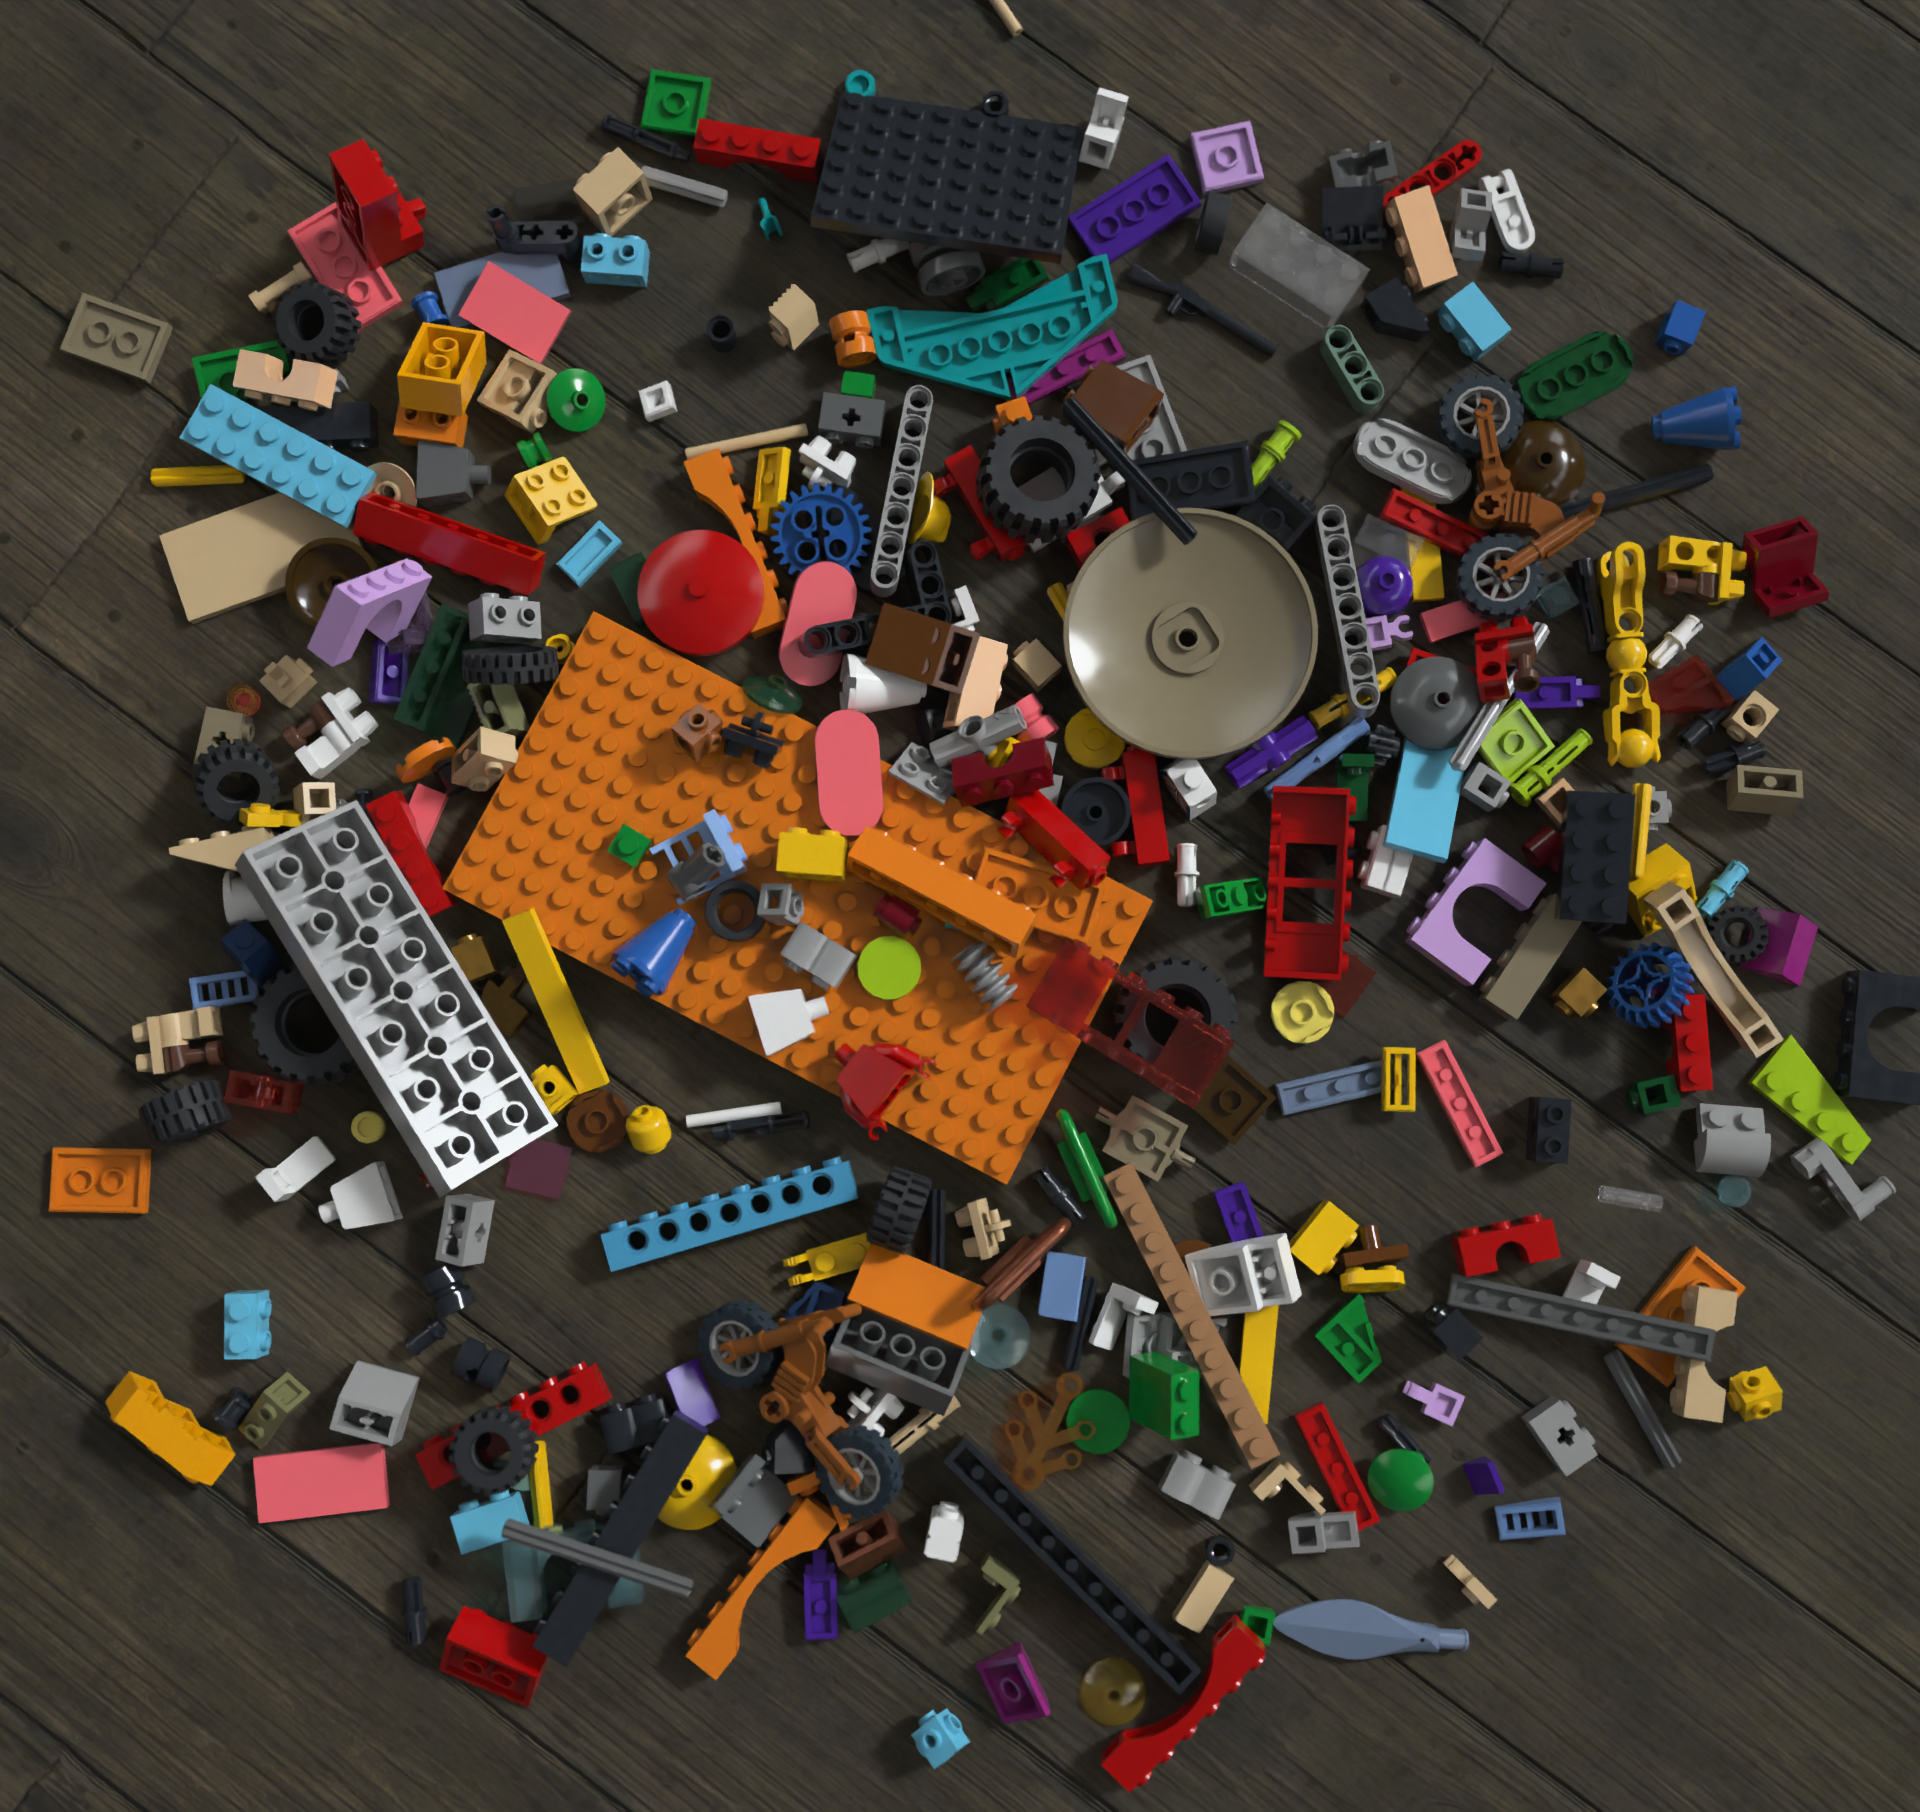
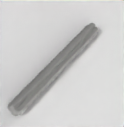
M1539 622L1533 623L1537 653L1550 633V630L1547 628L1548 626L1545 623L1541 624ZM1517 666L1507 667L1510 697L1515 690L1513 675L1518 671ZM1509 699L1485 702L1449 760L1451 769L1459 772L1466 770Z

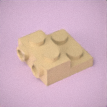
M509 349L476 401L483 407L505 417L511 424L533 434L536 428H541L547 421V388L557 373Z

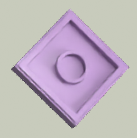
M1250 121L1191 133L1190 142L1203 195H1207L1208 191L1222 192L1263 183L1264 175Z

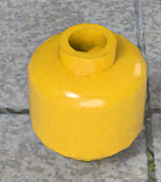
M639 1106L626 1120L625 1127L631 1143L640 1152L646 1154L660 1152L671 1139L672 1131L664 1111L658 1107Z

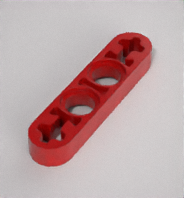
M1464 140L1388 192L1383 197V221L1388 223L1385 215L1386 204L1394 197L1410 192L1411 185L1420 184L1423 187L1429 185L1434 198L1473 171L1482 156L1480 146L1475 141ZM1462 153L1465 155L1468 153L1472 154L1471 160L1466 158L1459 163L1458 167L1456 166L1455 162L1460 159ZM1445 167L1449 170L1450 178L1447 180L1438 179L1434 174V169Z

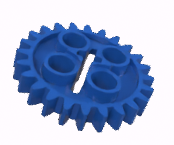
M814 483L813 492H809L803 485L801 486L802 496L800 497L794 492H790L793 502L790 504L782 500L781 504L786 510L784 513L774 512L775 516L781 519L780 523L771 524L773 529L779 531V535L771 537L770 540L780 543V546L773 551L777 554H784V557L779 562L780 565L790 563L791 567L788 573L791 575L797 570L802 572L810 565L821 561L820 540L813 537V532H817L819 529L816 507L821 506L823 529L830 533L829 536L824 538L827 561L842 566L852 576L850 566L861 567L860 562L857 560L858 555L868 556L862 550V545L872 543V541L864 538V534L871 532L872 528L863 527L862 524L869 518V515L859 516L858 514L863 504L860 503L853 506L851 504L854 499L853 494L848 495L844 499L842 497V487H839L835 493H832L830 483H827L824 491L820 490L818 483ZM833 508L841 509L844 515L842 523L837 526H832L827 521V514ZM802 511H808L812 515V524L806 529L799 528L796 523V517ZM838 539L843 540L847 546V552L840 558L834 557L830 551L832 542ZM807 542L812 543L816 549L814 558L809 561L802 559L799 554L801 545Z

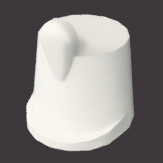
M227 870L223 878V902L229 925L240 924L245 919L249 923L268 920L243 878L237 877L234 871Z

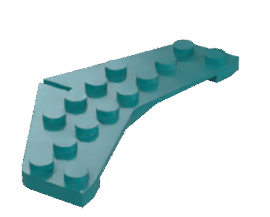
M1107 254L1085 260L1078 264L1077 268L1002 309L985 313L898 310V307L880 306L867 309V315L877 358L882 366L1011 401L1005 373H1011L1016 398L1021 397L1114 315L1118 300Z

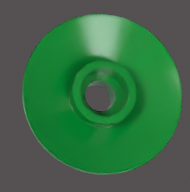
M571 368L559 372L551 380L547 388L546 405L550 416L560 427L572 432H582L591 429L600 421L605 410V394L600 382L594 375L583 369ZM579 394L584 398L582 406L577 403V396Z

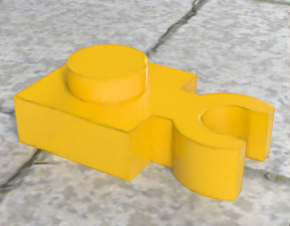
M252 803L250 808H240L239 821L247 827H298L301 825L302 814L297 813L296 810L270 809L271 805L263 803Z

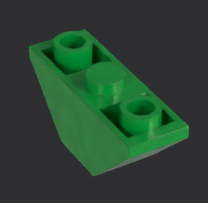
M1261 877L1203 885L1194 891L1201 922L1267 908L1266 890Z

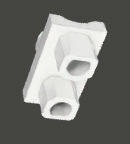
M817 435L809 445L803 443L799 449V453H801L799 462L806 465L802 474L810 479L808 488L813 491L814 483H818V485L824 488L827 483H830L831 486L835 483L838 486L848 488L851 484V473L856 464L855 457L845 451H841L835 462L827 458L826 456L832 446L828 440L820 435Z
M866 1387L861 1395L851 1391L848 1398L853 1402V1405L847 1413L852 1418L847 1424L853 1426L854 1429L859 1425L867 1426V1430L875 1429L880 1432L882 1437L885 1429L877 1420L883 1413L894 1420L904 1410V1406L895 1395L878 1388L872 1391Z

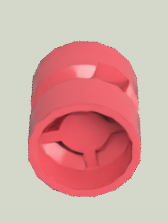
M1033 693L1014 704L1021 710L1027 726L1026 730L1018 733V741L1024 742L1041 737L1047 741L1059 730L1058 725L1049 714L1043 715V706Z

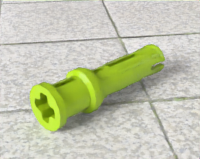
M1279 420L1276 425L1277 429L1270 439L1263 441L1260 454L1251 464L1255 491L1275 464L1284 461L1286 458L1285 453L1293 442L1299 441L1301 438V433L1284 420Z
M1582 728L1577 729L1569 739L1542 763L1530 766L1525 776L1517 783H1511L1507 788L1513 799L1524 807L1529 806L1531 799L1538 792L1550 787L1551 779L1593 743L1591 736Z

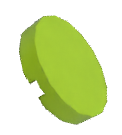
M895 936L879 937L869 942L862 950L857 963L858 977L863 987L873 996L884 1000L899 999L909 994L918 984L921 975V960L915 948L906 940Z

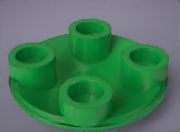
M1405 1449L1388 1450L1378 1453L1370 1465L1368 1471L1370 1491L1380 1504L1391 1510L1411 1511L1417 1509L1429 1499L1433 1490L1432 1471L1424 1456L1417 1451Z

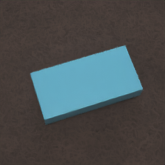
M599 520L556 565L581 587L623 543Z

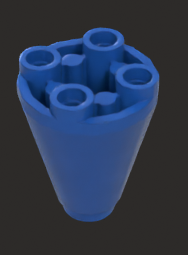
M1736 386L1717 389L1664 409L1658 415H1652L1653 440L1661 439L1663 443L1726 451L1740 449L1739 430L1735 431L1736 425H1741L1742 417L1741 407L1734 406L1737 405Z
M680 908L666 913L617 947L612 953L614 961L610 966L623 977L629 975L636 981V989L646 997L650 998L653 994L662 995L666 991L692 937L696 922Z

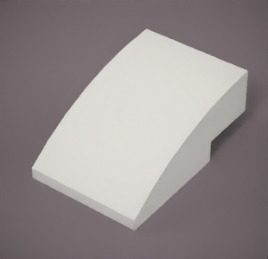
M1286 1233L1232 1242L1185 1255L1189 1276L1210 1316L1259 1311L1265 1306L1291 1304L1302 1295Z

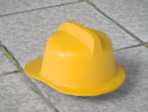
M925 472L922 475L916 488L912 523L908 535V542L910 544H914L918 539L942 543L946 539L950 526L951 515L949 507L942 499L933 494L934 480L930 472Z

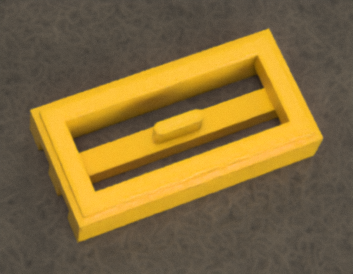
M1382 1047L1381 1111L1415 1112L1416 1048ZM1390 1054H1394V1105H1390ZM1402 1054H1407V1105H1402Z

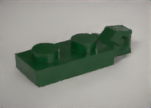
M1019 258L981 279V283L975 287L976 293L965 299V306L969 313H978L987 308L988 312L994 309L997 310L1049 281V275L1040 261Z

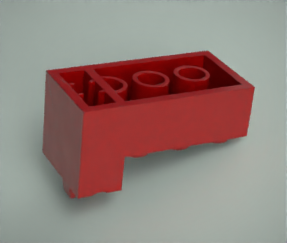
M362 139L329 154L339 222L369 271L425 247L423 240L424 231L418 223L419 220L427 216L425 204L421 198L405 202L394 178L391 175L386 176L382 169L383 162L375 149L370 150L365 140Z

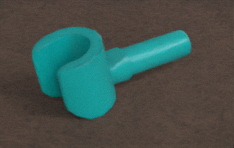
M760 198L758 202L763 214L760 226L765 238L769 241V233L778 231L779 235L782 236L783 231L777 217L770 213L766 199Z

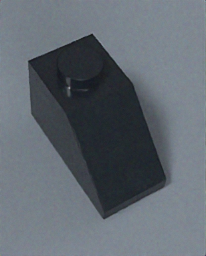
M783 1419L766 1436V1445L762 1447L761 1457L766 1462L764 1466L766 1465V1469L773 1474L812 1472V1451L806 1446L804 1436L793 1422Z

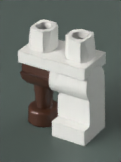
M349 687L338 692L336 695L330 692L326 693L321 697V700L311 706L310 717L298 728L290 725L282 731L287 742L296 750L295 755L310 776L322 779L359 750L361 746L363 747L368 744L370 740L367 736L379 726L373 716L367 711L355 719L349 711L362 702L355 691ZM320 730L323 736L309 746H306L307 740L305 738Z

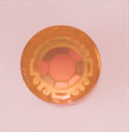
M240 684L229 690L226 703L230 711L252 716L258 711L261 698L254 688Z

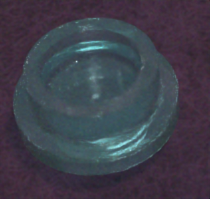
M1729 1175L1720 1181L1718 1196L1725 1205L1740 1207L1748 1202L1751 1196V1188L1743 1177Z

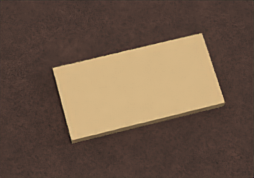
M281 493L273 494L159 535L186 616L192 624L286 591L285 578L289 563L297 551L311 541L326 537H337L352 541L364 549L360 536L353 534L354 518L346 529Z

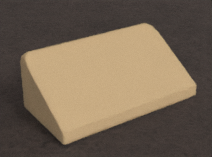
M1206 1560L1172 1614L1173 1619L1200 1634L1234 1580V1577Z

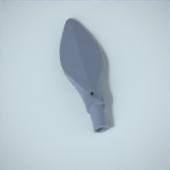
M1325 1599L1296 1606L1275 1614L1273 1624L1280 1632L1323 1654L1351 1660L1370 1659L1400 1652H1438L1439 1648L1466 1651L1469 1647V1635L1465 1629L1437 1628L1434 1624L1408 1620L1388 1613L1369 1603L1353 1599Z

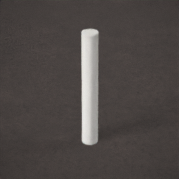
M780 1102L698 1113L686 1115L687 1128L778 1115L782 1114Z

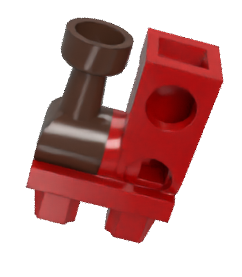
M1525 616L1513 618L1510 621V628L1498 629L1497 623L1494 622L1481 623L1479 633H1474L1477 684L1481 703L1510 699L1507 667L1517 666L1518 669L1513 675V685L1516 691L1528 693L1536 690L1540 686L1538 672L1532 669V663L1537 661L1533 624H1529Z

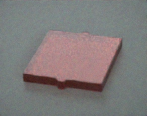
M1343 949L1342 955H1348V974H1341V980L1307 979L1306 981L1321 986L1331 997L1335 1008L1334 1011L1345 1017L1376 972L1359 961L1356 954L1351 955Z

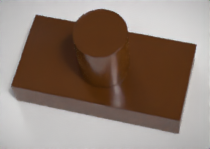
M1370 1225L1358 1228L1362 1250L1343 1253L1339 1257L1341 1270H1346L1349 1267L1355 1266L1367 1267L1404 1261L1409 1257L1407 1243L1382 1247L1377 1225Z

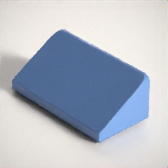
M1047 1252L1038 1315L1077 1321L1086 1257L1063 1252Z

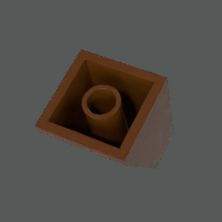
M1102 359L1096 367L1091 365L1081 378L1083 384L1077 391L1072 389L1063 400L1062 405L1071 397L1076 398L1127 454L1159 414L1164 393ZM1063 413V418L1070 422L1072 425H1074L1070 421V419Z

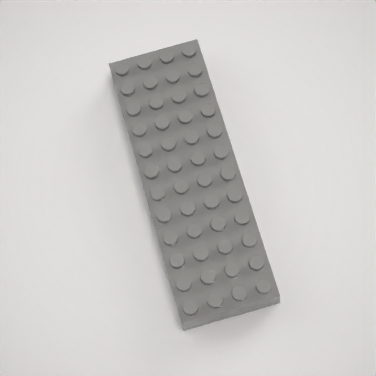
M357 800L242 852L235 863V867L439 1197L454 1190L558 1126Z

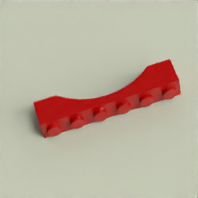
M1234 1615L1213 1636L1212 1651L1207 1671L1199 1687L1189 1700L1173 1714L1156 1723L1139 1728L1123 1729L1101 1752V1766L1129 1793L1136 1786L1142 1787L1152 1775L1151 1770L1159 1762L1161 1764L1166 1763L1173 1755L1174 1747L1182 1739L1186 1741L1194 1734L1197 1729L1196 1724L1204 1716L1208 1718L1214 1714L1220 1705L1219 1700L1226 1693L1229 1695L1234 1693L1242 1683L1241 1678L1249 1670L1255 1671L1265 1659L1264 1654L1266 1653L1264 1642L1240 1618Z

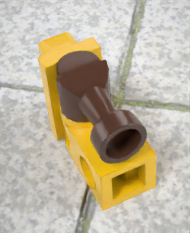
M1670 535L1659 543L1657 570L1663 572L1658 582V593L1660 596H1673L1676 591L1691 594L1694 601L1708 603L1709 605H1718L1725 600H1738L1744 595L1745 584L1743 581L1730 580L1731 571H1741L1745 568L1747 553L1732 549L1733 543H1719ZM1671 570L1692 571V579L1678 578L1677 573L1671 572Z

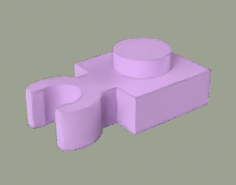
M1386 615L1366 618L1372 651L1391 648V639L1393 638L1402 642L1412 639V631L1404 633L1399 630L1401 624L1409 623V616H1399L1392 623H1388Z

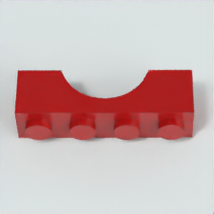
M699 118L693 146L699 164L728 168L730 165L738 162L758 163L779 171L787 179L816 184L823 156L821 140L819 138Z
M393 791L366 804L365 806L387 850L429 918L458 905L454 895L443 889L446 879L428 855L418 833L416 819L403 793Z

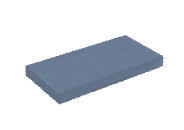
M498 252L434 273L451 327L464 329L476 327L458 314L488 261L555 301L571 297L558 254Z

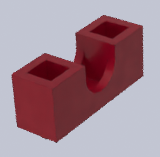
M1041 737L1012 744L1013 755L1011 759L1000 767H989L982 752L951 759L953 789L961 806L976 805L1054 786L1052 758L1044 738Z

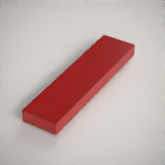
M1395 488L1390 490L1379 515V519L1436 545L1462 559L1472 544L1480 542L1481 538L1485 536H1490ZM1494 557L1486 559L1483 564L1492 569L1495 562Z
M1320 1401L1294 1414L1295 1421L1339 1512L1356 1511L1358 1532L1379 1522L1380 1518L1324 1403Z

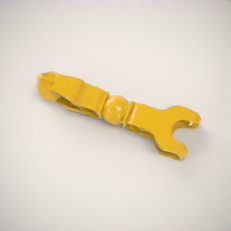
M1624 542L1618 545L1613 551L1602 555L1596 564L1597 584L1600 585L1599 594L1603 600L1605 627L1610 636L1607 638V642H1611L1607 648L1606 659L1608 665L1613 670L1610 673V677H1613L1610 684V708L1605 709L1602 714L1605 742L1608 743L1607 760L1611 766L1618 761L1628 768L1642 767L1650 759L1658 763L1661 758L1658 738L1660 737V709L1656 703L1651 702L1648 681L1643 674L1646 672V668H1642L1646 662L1648 652L1645 644L1639 639L1644 636L1640 630L1643 626L1642 591L1646 575L1645 560L1641 546L1634 542ZM1623 551H1628L1633 555L1634 561L1631 566H1629L1628 558L1623 554ZM1608 560H1610L1609 571L1606 568V563ZM1621 616L1629 621L1628 631L1623 630L1619 625V618ZM1625 679L1631 680L1634 684L1632 694L1624 689ZM1620 712L1627 714L1640 712L1642 714L1644 731L1632 728L1620 733Z

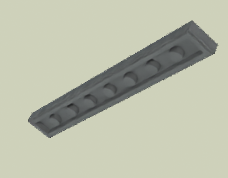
M1454 1273L1451 1274L1446 1301L1447 1305L1711 1362L1715 1329L1478 1278L1465 1277Z

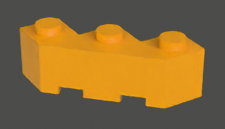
M129 1371L105 1401L111 1413L110 1418L114 1423L124 1427L143 1442L151 1452L162 1457L181 1472L186 1480L192 1483L202 1482L212 1486L236 1455L225 1436L200 1427L191 1409L165 1399L157 1383L146 1377Z

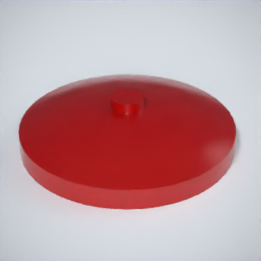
M710 530L686 531L661 543L646 560L639 576L637 590L639 608L651 632L669 648L692 656L716 655L740 644L756 626L763 610L765 596L761 572L750 552L735 539Z

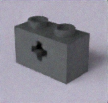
M824 392L818 426L820 436L832 444H842L843 441L855 442L856 446L862 448H873V445L881 446L886 415L885 400ZM851 418H855L857 420L854 422L853 426L847 425V423H850Z

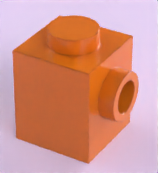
M1025 396L995 406V417L992 418V424L996 435H998L999 429L1005 424L1009 423L1013 426L1017 418L1026 417L1027 421H1031L1032 414Z

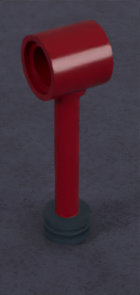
M1545 826L1521 845V850L1528 861L1537 869L1541 870L1549 865L1558 875L1560 835L1551 827ZM1590 921L1588 926L1593 927L1592 930L1595 929L1594 933L1597 935L1609 930L1614 923Z

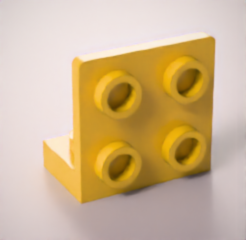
M560 457L514 475L504 495L538 545L550 539L558 524L593 511L597 507L596 501L565 457Z

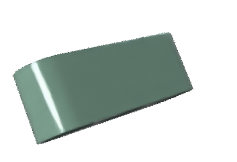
M1343 325L1332 326L1328 329L1320 345L1321 355L1353 409L1360 414L1372 413L1384 395L1383 384L1352 332ZM1337 339L1342 343L1343 347L1335 348L1330 344L1329 340ZM1352 365L1356 367L1359 374L1348 373L1345 366ZM1361 392H1370L1373 395L1374 400H1365L1361 396Z

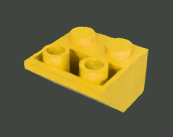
M1667 843L1646 855L1643 877L1629 878L1627 911L1645 937L1662 929L1643 898L1668 881H1672L1684 888L1694 905L1698 904L1690 863Z

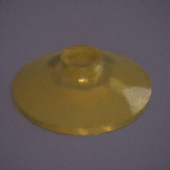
M1108 1658L1095 1663L1086 1672L1081 1684V1698L1086 1711L1092 1718L1102 1724L1115 1726L1131 1721L1140 1712L1145 1701L1146 1690L1141 1674L1132 1664L1122 1659ZM1117 1690L1120 1693V1697L1117 1700L1109 1699L1108 1694L1110 1691Z

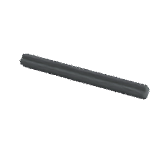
M513 1519L506 1520L501 1532V1536L505 1539L682 1598H688L693 1586L692 1579Z

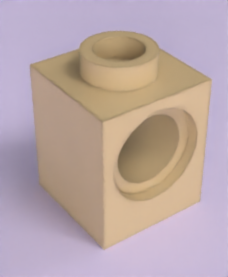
M1037 638L1030 644L1028 641H1025L1013 653L1016 656L1013 659V666L1037 692L1061 671L1062 665Z
M1753 690L1742 696L1730 714L1720 724L1727 729L1726 732L1731 738L1747 743L1758 737L1779 709L1756 690ZM1744 712L1752 717V726L1744 722Z

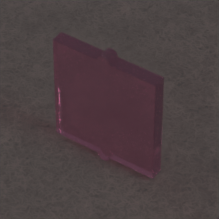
M538 1139L515 1152L512 1158H509L508 1162L511 1165L505 1186L560 1199L565 1177L570 1174L567 1169L573 1148Z

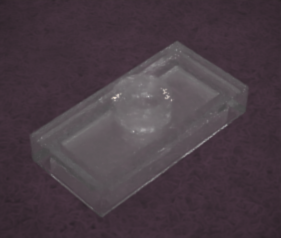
M1368 514L1354 543L1380 556H1391L1401 560L1411 569L1425 539Z

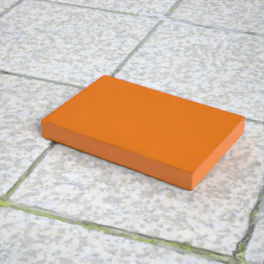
M53 1147L49 1212L148 1213L152 1149Z

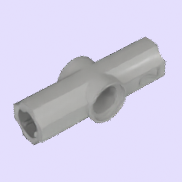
M1012 705L984 719L979 715H973L960 724L958 731L929 743L930 751L940 768L952 764L951 759L982 752L985 757L996 749L998 742L1026 730V721L1017 705Z

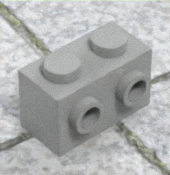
M497 593L480 594V598L468 603L470 641L529 645L542 639L540 602L528 601L526 596H512L509 599L499 598Z

